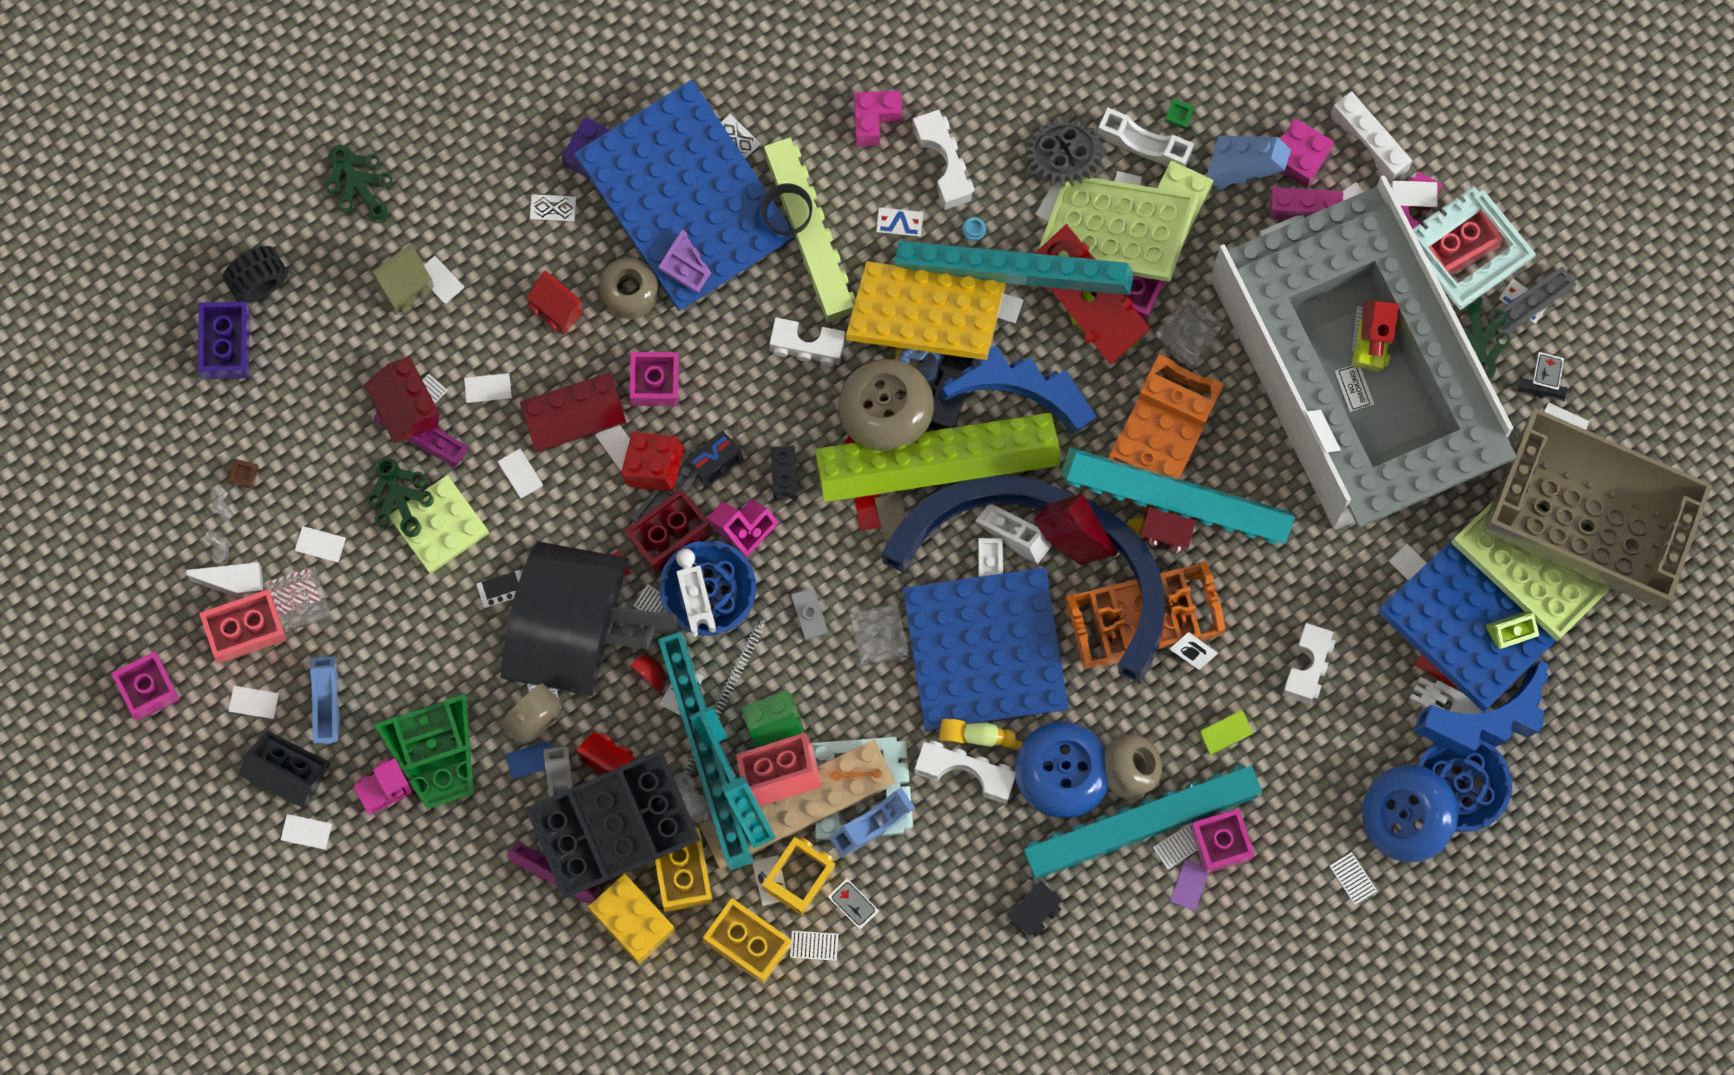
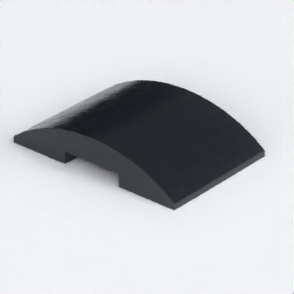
M537 541L526 561L512 602L503 646L500 678L536 686L543 683L547 688L593 696L605 652L603 644L613 606L614 604L617 605L629 559L627 557Z
M662 749L525 808L563 899L700 841Z

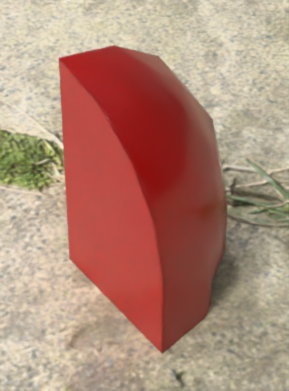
M644 652L641 659L638 657L630 665L631 671L661 695L666 684L664 669L658 661L647 652Z

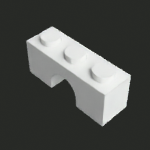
M775 318L770 340V351L780 357H787V355L796 356L798 360L805 362L816 360L825 366L840 365L845 342V331L822 327L820 337L816 341L808 343L802 341L798 336L799 322Z
M1308 623L1305 624L1296 651L1309 656L1312 666L1307 670L1291 668L1282 694L1283 696L1310 704L1313 698H1318L1322 686L1318 684L1320 675L1325 676L1329 664L1325 662L1327 653L1332 654L1336 641L1332 639L1334 632Z

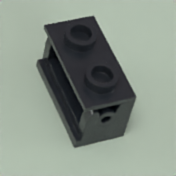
M795 446L771 447L774 501L798 499Z
M1040 880L1010 912L1006 920L1023 935L1026 934L1027 939L1032 935L1036 938L1045 928L1043 923L1049 917L1053 920L1062 910L1059 907L1062 899Z

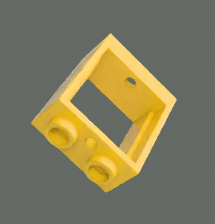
M794 837L762 883L761 889L802 916L834 870L835 863L832 862L834 860L832 856L824 851H821V853L817 852L812 848L813 844L805 838L801 837L799 840ZM796 848L825 867L804 900L774 881Z

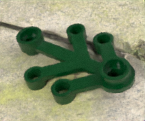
M334 146L328 155L333 168L331 177L326 182L325 187L329 194H337L340 191L339 179L342 169L345 171L348 177L343 198L338 201L339 210L342 213H349L353 209L352 199L356 187L370 208V219L378 224L385 222L388 218L387 207L383 203L376 201L364 182L380 185L382 188H389L393 183L392 176L387 172L377 175L356 171L352 164L365 165L369 169L375 170L380 166V160L376 154L362 156L352 154L347 146ZM338 153H343L344 157L338 159L336 158V155ZM371 159L377 160L374 165H370L368 162ZM384 177L390 179L388 183H382L381 180ZM336 184L337 187L336 189L331 190L329 189V185ZM344 202L350 204L348 208H342L341 205ZM380 208L382 213L375 214L374 210Z
M1480 296L1474 303L1466 306L1470 312L1473 334L1465 329L1463 330L1471 346L1476 348L1477 357L1481 365H1488L1485 373L1488 379H1490L1496 372V359L1504 348L1510 345L1511 339L1507 333H1499L1496 336V345L1487 355L1486 345L1498 328L1506 323L1507 315L1502 310L1494 311L1492 321L1483 332L1479 312L1483 305V298ZM1498 314H1502L1504 316L1501 321L1495 320V317ZM1501 337H1507L1505 344L1499 343Z
M384 458L376 466V474L379 478L372 493L367 497V503L373 509H378L382 506L380 512L375 516V522L380 528H386L391 523L389 515L396 502L403 519L400 523L402 532L407 537H416L421 531V524L416 517L412 516L405 497L419 501L423 507H430L434 503V497L429 491L421 492L399 485L397 478L411 481L414 487L421 488L426 484V478L421 472L400 469L399 464L394 459ZM418 477H421L419 482H415ZM388 483L390 491L383 504L381 495ZM429 496V499L423 502V499ZM378 498L376 503H372L373 499ZM386 517V520L381 523L380 519ZM416 526L412 531H409L411 527Z

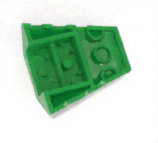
M466 694L373 724L426 809L474 794Z

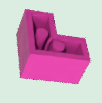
M901 91L854 92L856 146L879 145V123L902 122Z
M752 499L740 511L722 502L707 518L725 542L736 548L745 557H748L779 523L768 508Z
M389 758L382 760L376 765L377 768L373 769L375 775L371 777L366 775L356 781L357 784L353 786L368 816L412 794L409 784L395 758L392 760Z

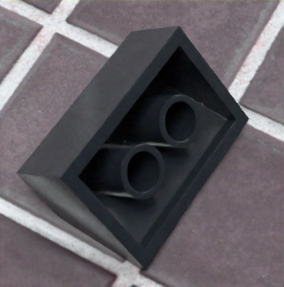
M267 730L246 752L239 776L268 790L272 794L290 801L294 805L304 808L314 796L331 762Z

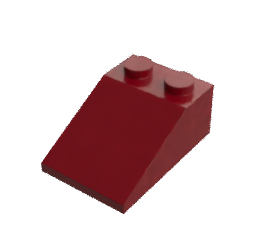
M1083 494L1046 504L1033 519L1044 538L1080 566L1118 554Z

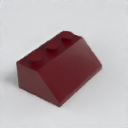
M410 356L388 363L364 384L393 443L438 428L440 413Z
M680 489L624 530V533L641 559L657 576L663 571L667 561L675 552L690 543L705 541L713 535V530L707 518L683 489Z

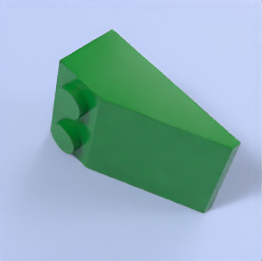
M786 690L741 707L756 748L805 733L793 696Z

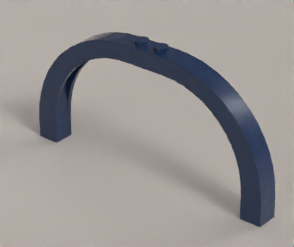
M996 475L965 480L950 485L922 501L903 519L882 551L883 564L905 573L927 537L941 524L964 511L991 504H1016L1042 510L1046 504L1075 496V494L1070 490H1062L1042 481L1018 476ZM1086 499L1117 552L1120 553L1130 566L1140 588L1142 597L1140 621L1130 644L1118 663V674L1140 684L1156 656L1163 635L1165 596L1161 575L1154 557L1137 533L1114 514L1097 506L1092 500Z

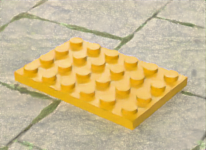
M866 261L846 339L848 341L987 360L1006 283L995 280L974 279L969 276H952L947 273H931L925 270H910L897 267L896 265Z

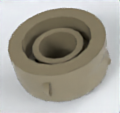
M623 257L613 261L604 269L600 277L599 293L602 304L609 314L621 319H637L646 315L652 310L658 299V280L655 273L644 260L642 261L638 258ZM626 279H633L640 285V289L632 295H624L617 288L619 283Z
M542 683L527 693L502 720L500 727L504 731L509 732L517 743L525 744L532 742L547 730L558 717L561 708L560 701Z
M1124 733L1119 736V739L1111 741L1105 746L1107 786L1114 794L1125 799L1136 798L1139 800L1145 796V793L1150 792L1157 786L1162 774V763L1157 749L1149 740L1139 735Z

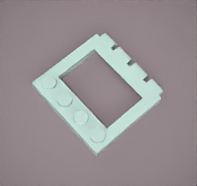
M1475 186L1460 195L1464 203L1456 198L1441 208L1445 216L1437 211L1424 220L1423 225L1426 230L1421 224L1413 228L1441 287L1460 310L1536 256V253L1484 190L1479 192ZM1482 210L1510 244V247L1457 284L1428 247Z
M896 737L874 738L880 751L883 752V757L896 781L895 785L886 789V796L888 797L895 790L902 788L911 801L910 787H900V784L910 782L908 763H898V760L908 759L906 741L897 742ZM873 739L811 743L814 748L817 767L835 759L834 755H843ZM912 811L906 815L905 819L881 836L904 834V829H912ZM839 812L815 823L816 841L830 840L829 836L843 826L840 825Z

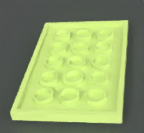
M1082 177V184L1075 180L1074 186L1066 182L1065 186L1060 188L1039 249L1065 224H1068L1082 243L1085 242L1090 247L1089 251L1096 260L1129 263L1134 272L1133 276L1167 282L1171 281L1199 200L1196 194L1092 177L1090 179ZM1061 251L1058 256L1069 257L1066 251Z
M1491 502L1451 543L1525 612H1534L1536 622L1558 642L1611 588L1483 533L1482 528L1490 510ZM1537 505V509H1538L1540 512L1545 513V512Z

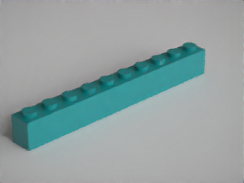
M906 241L898 242L894 262L897 267L910 270H925L938 274L947 273L959 277L969 276L974 279L995 280L1001 283L1130 295L1134 274L1129 263Z
M1069 447L1060 474L1067 480V484L1080 488L1081 484L1089 486L1088 490L1098 494L1106 491L1111 493V497L1119 500H1124L1127 497L1133 499V503L1143 507L1151 504L1155 506L1154 509L1167 513L1171 510L1177 512L1176 515L1190 518L1192 516L1199 518L1198 522L1212 526V523L1220 524L1221 529L1229 532H1234V529L1242 531L1241 534L1250 538H1255L1258 535L1264 537V541L1277 545V542L1286 544L1295 516L1289 511L1071 447Z
M682 632L660 638L658 641L726 864L730 870L752 864L754 860L745 831L721 787L730 782L714 746L705 747L689 717L700 710L706 709L707 706L687 641Z
M1239 765L1231 769L1232 773L1224 776L1222 773L1212 775L1208 778V782L1202 784L1199 781L1190 783L1185 786L1186 790L1178 793L1176 789L1163 794L1164 798L1156 801L1154 798L1144 800L1140 803V807L1134 809L1131 806L1122 808L1117 811L1118 815L1110 818L1108 814L1096 818V823L1087 826L1086 823L1076 825L1072 828V832L1066 834L1063 831L1054 833L1049 836L1050 840L1042 843L1040 840L1028 843L1026 845L1027 848L1023 851V855L1033 881L1259 798L1262 790L1252 765L1246 768L1244 765Z

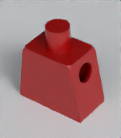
M1379 301L1363 302L1361 339L1370 341L1368 355L1383 356L1384 342H1393L1399 304Z

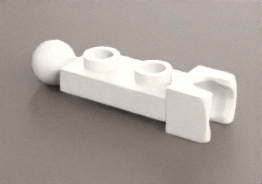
M682 549L676 555L677 563L683 567V570L677 571V577L691 634L693 637L698 635L697 627L701 623L706 624L709 627V631L713 633L716 631L701 567H693L692 564L695 561L694 553L689 549Z

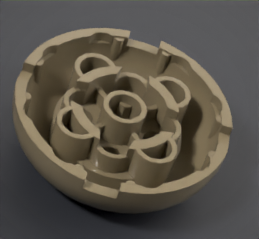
M879 359L862 365L848 377L840 392L838 410L845 431L855 442L876 451H892L893 448L912 444L926 431L933 417L934 398L927 379L918 369L900 360ZM878 384H885L883 389L876 388ZM899 392L901 395H906L904 399H897L896 394ZM869 401L873 402V407H872V408H870V409H865V408H864L865 406L868 405V402H869ZM892 413H894V415L891 416V417H887V418L884 417V415L887 416V415H891Z

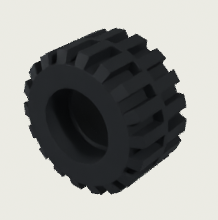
M262 246L236 258L226 268L222 277L237 302L251 303L268 296L279 288L286 280L289 272L272 246Z

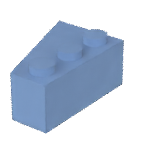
M1218 136L1206 177L1214 180L1213 185L1219 190L1226 189L1227 185L1234 183L1243 184L1246 183L1247 179L1253 177L1263 178L1285 171L1291 149L1278 137Z

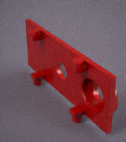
M1065 224L1034 253L1058 256L1061 251H1066L1069 257L1095 259L1089 251L1090 247L1085 242L1082 243L1068 224ZM1049 287L1085 332L1083 339L1087 344L1093 342L1109 364H1113L1151 329L1133 307V301L1128 296L1097 292L1095 300L1087 302L1084 300L1083 291Z

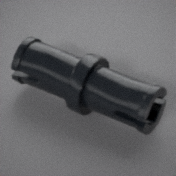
M1520 377L1517 392L1537 395L1540 399L1547 397L1565 401L1568 387L1559 386V390L1534 384V380Z

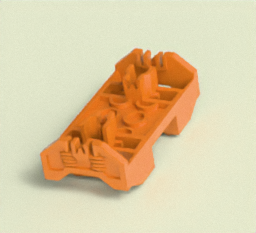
M1159 354L1140 391L1139 398L1108 458L1180 479L1222 392L1224 383L1197 375ZM1158 371H1160V372L1163 373L1165 376H1167L1169 379L1173 380V382H1171V381H1169V380H1167V379H1165V378H1163V377H1161V376H1158V375H1156L1155 373H1157ZM1185 384L1189 387V389L1182 387L1180 385ZM1195 392L1211 395V399H1208ZM1125 497V499L1123 500H1128V502L1130 503L1133 501V499ZM1147 504L1146 507L1139 505V508L1146 511L1148 508L1154 509L1155 506Z
M1206 561L1160 573L1165 596V617L1163 635L1158 649L1173 646L1188 632L1202 642L1224 634L1226 629L1221 603L1217 602L1219 597L1215 591L1216 586L1213 585V575ZM1137 580L1075 595H1066L1065 605L1074 629L1083 670L1119 663L1137 630L1141 617L1142 597ZM1186 580H1200L1205 590V601L1209 604L1213 626L1202 634L1195 614L1196 606L1193 605L1190 596L1191 588L1187 586ZM1087 603L1090 606L1104 658L1101 659L1093 658L1090 654L1089 638L1082 613L1079 610L1080 607Z

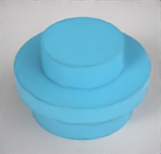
M969 218L963 224V234L971 241L980 240L986 233V225L979 218Z

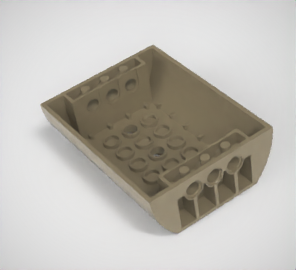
M1534 408L1513 448L1517 457L1506 465L1482 532L1648 605L1664 610L1672 601L1712 484ZM1537 505H1544L1548 512H1540L1537 509ZM1581 524H1588L1592 531H1584ZM1625 543L1633 544L1636 547V551L1628 550Z

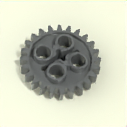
M1068 118L1062 124L1058 119H1056V125L1047 122L1046 129L1040 126L1039 134L1033 132V140H1028L1029 147L1026 150L1030 170L1035 171L1037 178L1043 176L1044 183L1049 179L1052 180V186L1057 181L1061 183V187H1064L1066 182L1074 186L1075 180L1082 184V177L1090 179L1091 172L1097 173V166L1101 165L1103 149L1102 141H1099V134H1094L1093 127L1087 129L1085 122L1078 126L1077 119L1072 124H1069Z

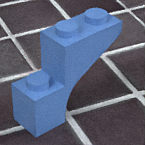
M336 656L311 658L313 743L331 744L338 742L340 726Z

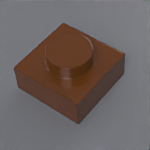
M235 459L228 479L229 484L253 489L259 469L258 464Z

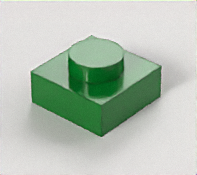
M1173 98L1164 122L1186 130L1195 106Z

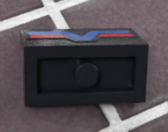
M722 430L690 455L686 462L696 471L701 483L708 488L742 462L744 458L740 448Z

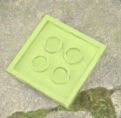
M448 475L425 490L429 491L434 497V503L430 507H423L416 500L407 502L412 516L416 517L421 524V531L418 536L407 537L402 532L400 523L403 519L399 509L389 515L391 522L429 574H432L489 534L488 529ZM429 496L425 497L423 502L427 501ZM416 526L411 527L409 531H412Z

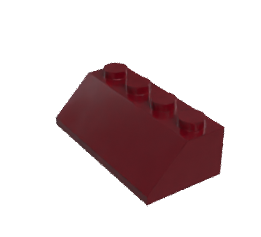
M611 372L519 402L536 453L626 424Z

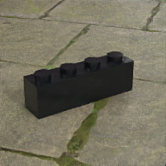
M950 355L948 362L943 361L939 371L942 378L940 383L935 382L932 389L934 412L928 427L941 430L956 426L968 392L958 394L944 402L938 393L943 388L942 384L952 377L955 380L962 377L961 372L972 366L971 362L974 358Z

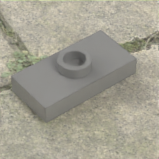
M811 588L791 594L805 641L827 635L828 629L815 589Z

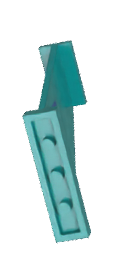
M710 706L689 716L705 747L713 745L730 781L721 787L753 848L775 839L774 832L745 777L736 778L722 749L720 741L728 738L713 707Z

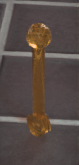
M875 769L872 772L839 773L838 771H833L831 773V778L834 781H839L841 778L869 776L880 778L882 776L880 769Z

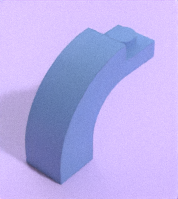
M899 788L864 815L840 827L829 838L841 857H844L893 828L905 819L906 815L915 807L904 790Z

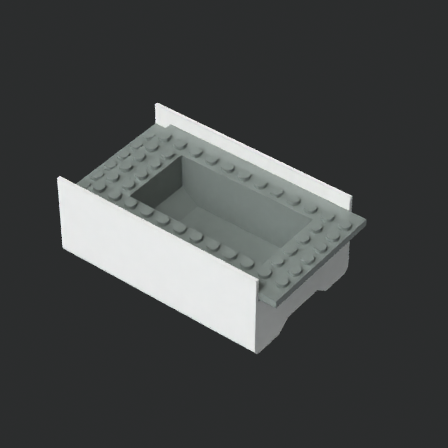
M1385 175L1380 177L1376 187L1307 217H1304V215L1294 216L1260 231L1258 238L1230 250H1227L1225 244L1220 246L1210 280L1334 530L1353 522L1356 523L1358 528H1361L1516 459L1517 456L1508 440L1513 426ZM1368 301L1397 303L1399 308L1395 336L1392 344L1388 345L1387 353H1390L1388 366L1379 372L1362 369L1374 405L1349 412L1335 370L1351 366L1354 354L1352 344L1357 306L1363 307V302ZM1307 411H1322L1341 451H1325L1306 413Z

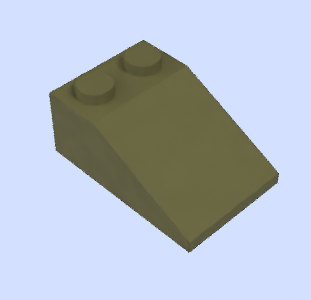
M411 243L373 271L379 295L396 315L400 312H407L413 306V302L419 298L427 297L434 287L429 273Z

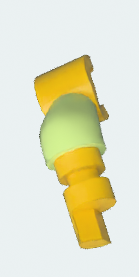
M942 719L940 724L939 741L955 742L956 744H962L966 741V743L989 747L1001 745L1002 747L1019 750L1022 744L1021 741L1015 740L1014 731L1002 730L995 724H967L956 719Z

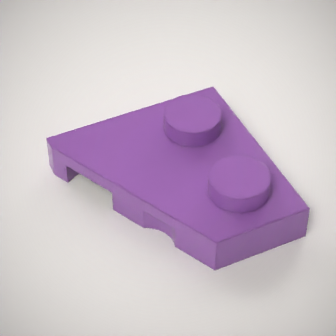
M682 229L659 265L658 270L698 294L711 272L701 260L697 249L691 244L686 231Z

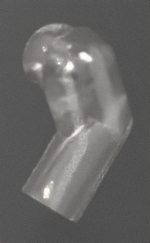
M218 487L210 494L213 508L227 522L235 514L223 501L228 493L223 487Z
M211 529L207 532L204 539L214 546L212 560L215 563H224L229 556V544Z

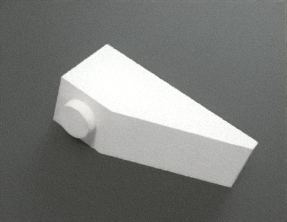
M993 504L988 505L975 520L978 525L996 538H1003V543L1036 564L1040 562L1052 547L1037 526Z
M259 562L186 570V575L190 581L239 599L263 591L262 568Z

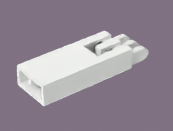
M1420 677L1418 683L1424 686L1425 689L1415 686L1413 691L1421 695V697L1411 694L1409 700L1422 706L1423 709L1430 705L1444 709L1435 704L1437 700L1442 705H1445L1447 701L1453 703L1450 709L1452 712L1464 714L1484 713L1466 695L1440 681L1434 684ZM1489 707L1485 712H1489L1494 709Z

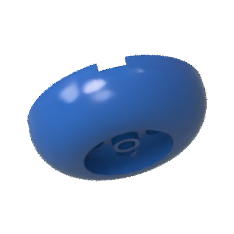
M697 541L675 552L667 561L660 578V597L666 613L676 615L679 627L691 633L677 577V571L683 570V567L676 561V555L680 550L689 549L695 555L693 567L700 566L702 575L704 571L713 572L712 578L703 577L706 589L710 588L713 591L711 594L707 593L709 603L714 607L712 614L716 631L710 632L709 627L701 623L697 627L698 635H719L737 627L750 613L756 596L755 574L746 557L736 548L720 541ZM727 586L731 591L726 595H722L720 589Z
M1053 722L1037 728L1023 741L1015 758V780L1020 793L1034 809L1051 817L1074 818L1091 811L1101 802L1108 790L1104 743L1088 728L1072 722ZM1066 746L1069 749V754H1062L1060 747ZM1050 762L1053 765V770L1045 771L1043 764ZM1078 763L1085 764L1087 770L1085 772L1079 771L1077 768ZM1066 764L1069 767L1068 770H1064L1061 765ZM1061 780H1069L1071 786L1063 788Z
M1482 739L1479 748L1466 756H1462L1435 743L1427 749L1418 765L1429 768L1443 778L1452 789L1458 808L1456 832H1472L1489 826L1501 816L1510 801L1512 778L1507 762L1493 745ZM1458 765L1461 768V773L1458 775L1453 774L1451 767ZM1479 777L1482 780V786L1476 787L1473 784V778ZM1458 783H1462L1465 788L1459 789ZM1468 798L1471 801V806L1465 807L1461 800Z
M1420 765L1396 766L1380 774L1369 786L1362 805L1363 826L1372 844L1387 857L1400 862L1413 863L1425 861L1443 851L1455 833L1458 821L1456 798L1448 783L1429 768ZM1414 794L1419 798L1417 805L1412 804L1410 801L1411 796ZM1390 799L1396 802L1394 809L1389 806ZM1406 811L1408 813L1407 817H1405L1404 812ZM1419 819H1422L1424 822L1421 829L1415 826V822ZM1396 823L1401 826V831L1398 834L1394 831Z

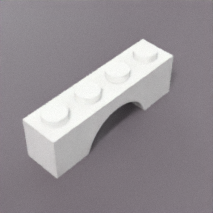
M1352 91L1334 104L1331 116L1345 132L1353 133L1365 144L1373 156L1376 167L1386 176L1390 183H1393V181L1409 170L1413 160Z
M1107 108L1097 133L1099 134V139L1166 167L1169 166L1171 160L1186 167L1194 147V143L1175 135L1161 136L1148 132L1136 125L1129 116Z
M936 110L913 118L912 127L920 147L936 150L946 161L947 170L943 177L937 181V191L944 209L946 210L971 201L974 186L970 178L966 179L964 174L966 166L963 158H958L956 150H958L955 138H950L948 129H950L946 116L942 117L940 110Z
M936 741L923 743L914 774L938 781L947 772L964 770L972 773L979 780L983 789V797L1007 804L1016 777L1012 767L1004 764H999V766L990 764V760L980 756H976V758L966 756L967 753L960 749L953 748L952 751L945 749L943 744Z

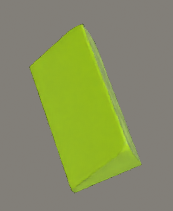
M1522 612L1486 624L1487 630L1498 649L1539 636L1534 612Z
M1240 710L1201 730L1199 737L1211 756L1253 733L1243 710Z

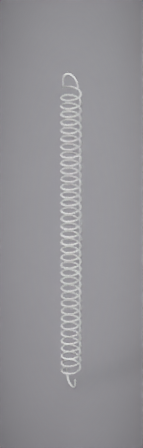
M762 620L759 626H754V628H762L765 621ZM755 628V630H752V632H753V631H757V632L763 634L762 632L758 631L756 628ZM754 632L753 634H750V636L755 635L760 638V636L756 635ZM752 636L751 638H748V640L753 639L758 642V640L754 639ZM750 640L749 642H746L747 646H744L745 650H742L743 654H740L741 658H738L739 662H736L737 666H734L735 670H732L733 674H730L731 678H728L729 682H726L727 686H724L725 690H722L723 694H720L721 698H718L719 702H716L717 706H714V709L715 707H718L724 710V708L720 707L717 703L726 706V704L722 703L719 699L728 702V700L724 699L721 695L730 698V696L726 695L723 691H727L732 694V692L728 691L725 687H729L734 690V688L730 687L727 683H731L736 686V684L732 683L729 679H733L738 682V680L734 679L731 675H735L740 678V676L736 675L733 671H737L742 674V672L738 671L735 667H739L744 670V668L740 667L737 663H741L746 666V664L742 663L739 659H743L748 662V660L744 659L741 655H745L750 658V656L746 655L743 652L747 651L752 654V652L748 651L745 648L749 647L754 650V648L750 647L747 644L751 643L756 646V644L752 643ZM687 759V761H688V762H686L687 764H691V765H693V766H696V765L692 764V763ZM686 765V766L683 767V769H684V768H689V769L693 770V769L690 768L688 765ZM685 770L686 772L684 773V775H683L681 781L684 780L686 773H689V774H691V773L688 772L687 770Z

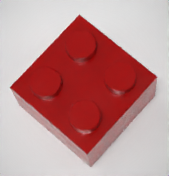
M632 432L620 475L628 487L673 492L684 448L677 436Z

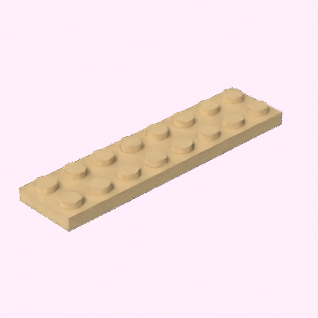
M875 739L818 766L822 787L760 806L776 838L753 848L747 837L751 853L754 854L895 785L896 781ZM712 818L699 826L720 870L728 867V865L726 864Z

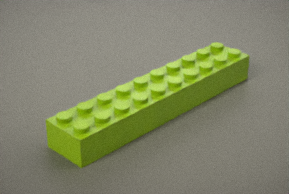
M1051 413L924 432L912 444L893 448L892 451H876L863 447L858 443L815 449L817 472L824 502L1060 466V447Z

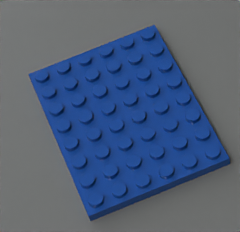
M692 79L574 153L575 158L644 261L655 273L658 282L678 312L796 237V235L784 236L777 234L764 222L761 215V202L767 193L766 189ZM772 200L767 209V218L770 225L781 231H791L792 228ZM682 229L686 231L691 244L697 249L701 260L711 272L698 294L658 270L659 265Z

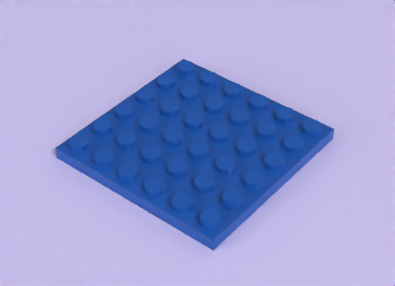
M1451 540L1378 609L1377 613L1481 711L1485 712L1556 640L1537 623L1539 636L1498 649L1487 630L1486 624L1525 611L1451 543Z
M1046 567L903 588L925 731L940 729L942 719H956L967 724L986 723L1069 710Z

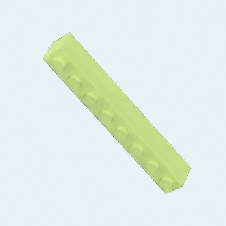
M790 137L764 146V155L775 185L784 183L798 185L811 198L813 208L810 222L803 231L795 234V239L826 322L852 315L856 299L853 292H848L846 284H849L846 272L845 270L841 271L839 268L840 256L837 249L833 250L830 244L833 241L829 228H824L822 221L825 220L822 208H817L814 200L817 199L816 192L813 186L809 187L806 180L809 178L806 166H801L799 158L801 153L798 145H793ZM780 194L779 196L792 230L799 228L809 216L808 204L797 194Z

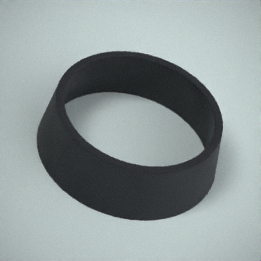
M791 183L779 184L771 188L763 197L761 215L766 225L775 233L784 236L795 235L803 231L809 224L813 208L809 194L802 187ZM783 193H794L801 196L809 207V216L805 223L791 231H781L773 228L767 218V209L770 202L776 196Z

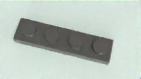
M1561 266L1501 309L1507 315V321L1498 328L1496 334L1504 332L1509 335L1576 287L1577 283ZM1498 314L1495 317V320L1501 321L1504 316L1502 314ZM1492 316L1487 320L1488 324L1492 321Z
M691 446L683 455L673 492L654 490L632 516V522H637L680 489H683L686 493L699 477L696 471L686 462V459L697 451Z

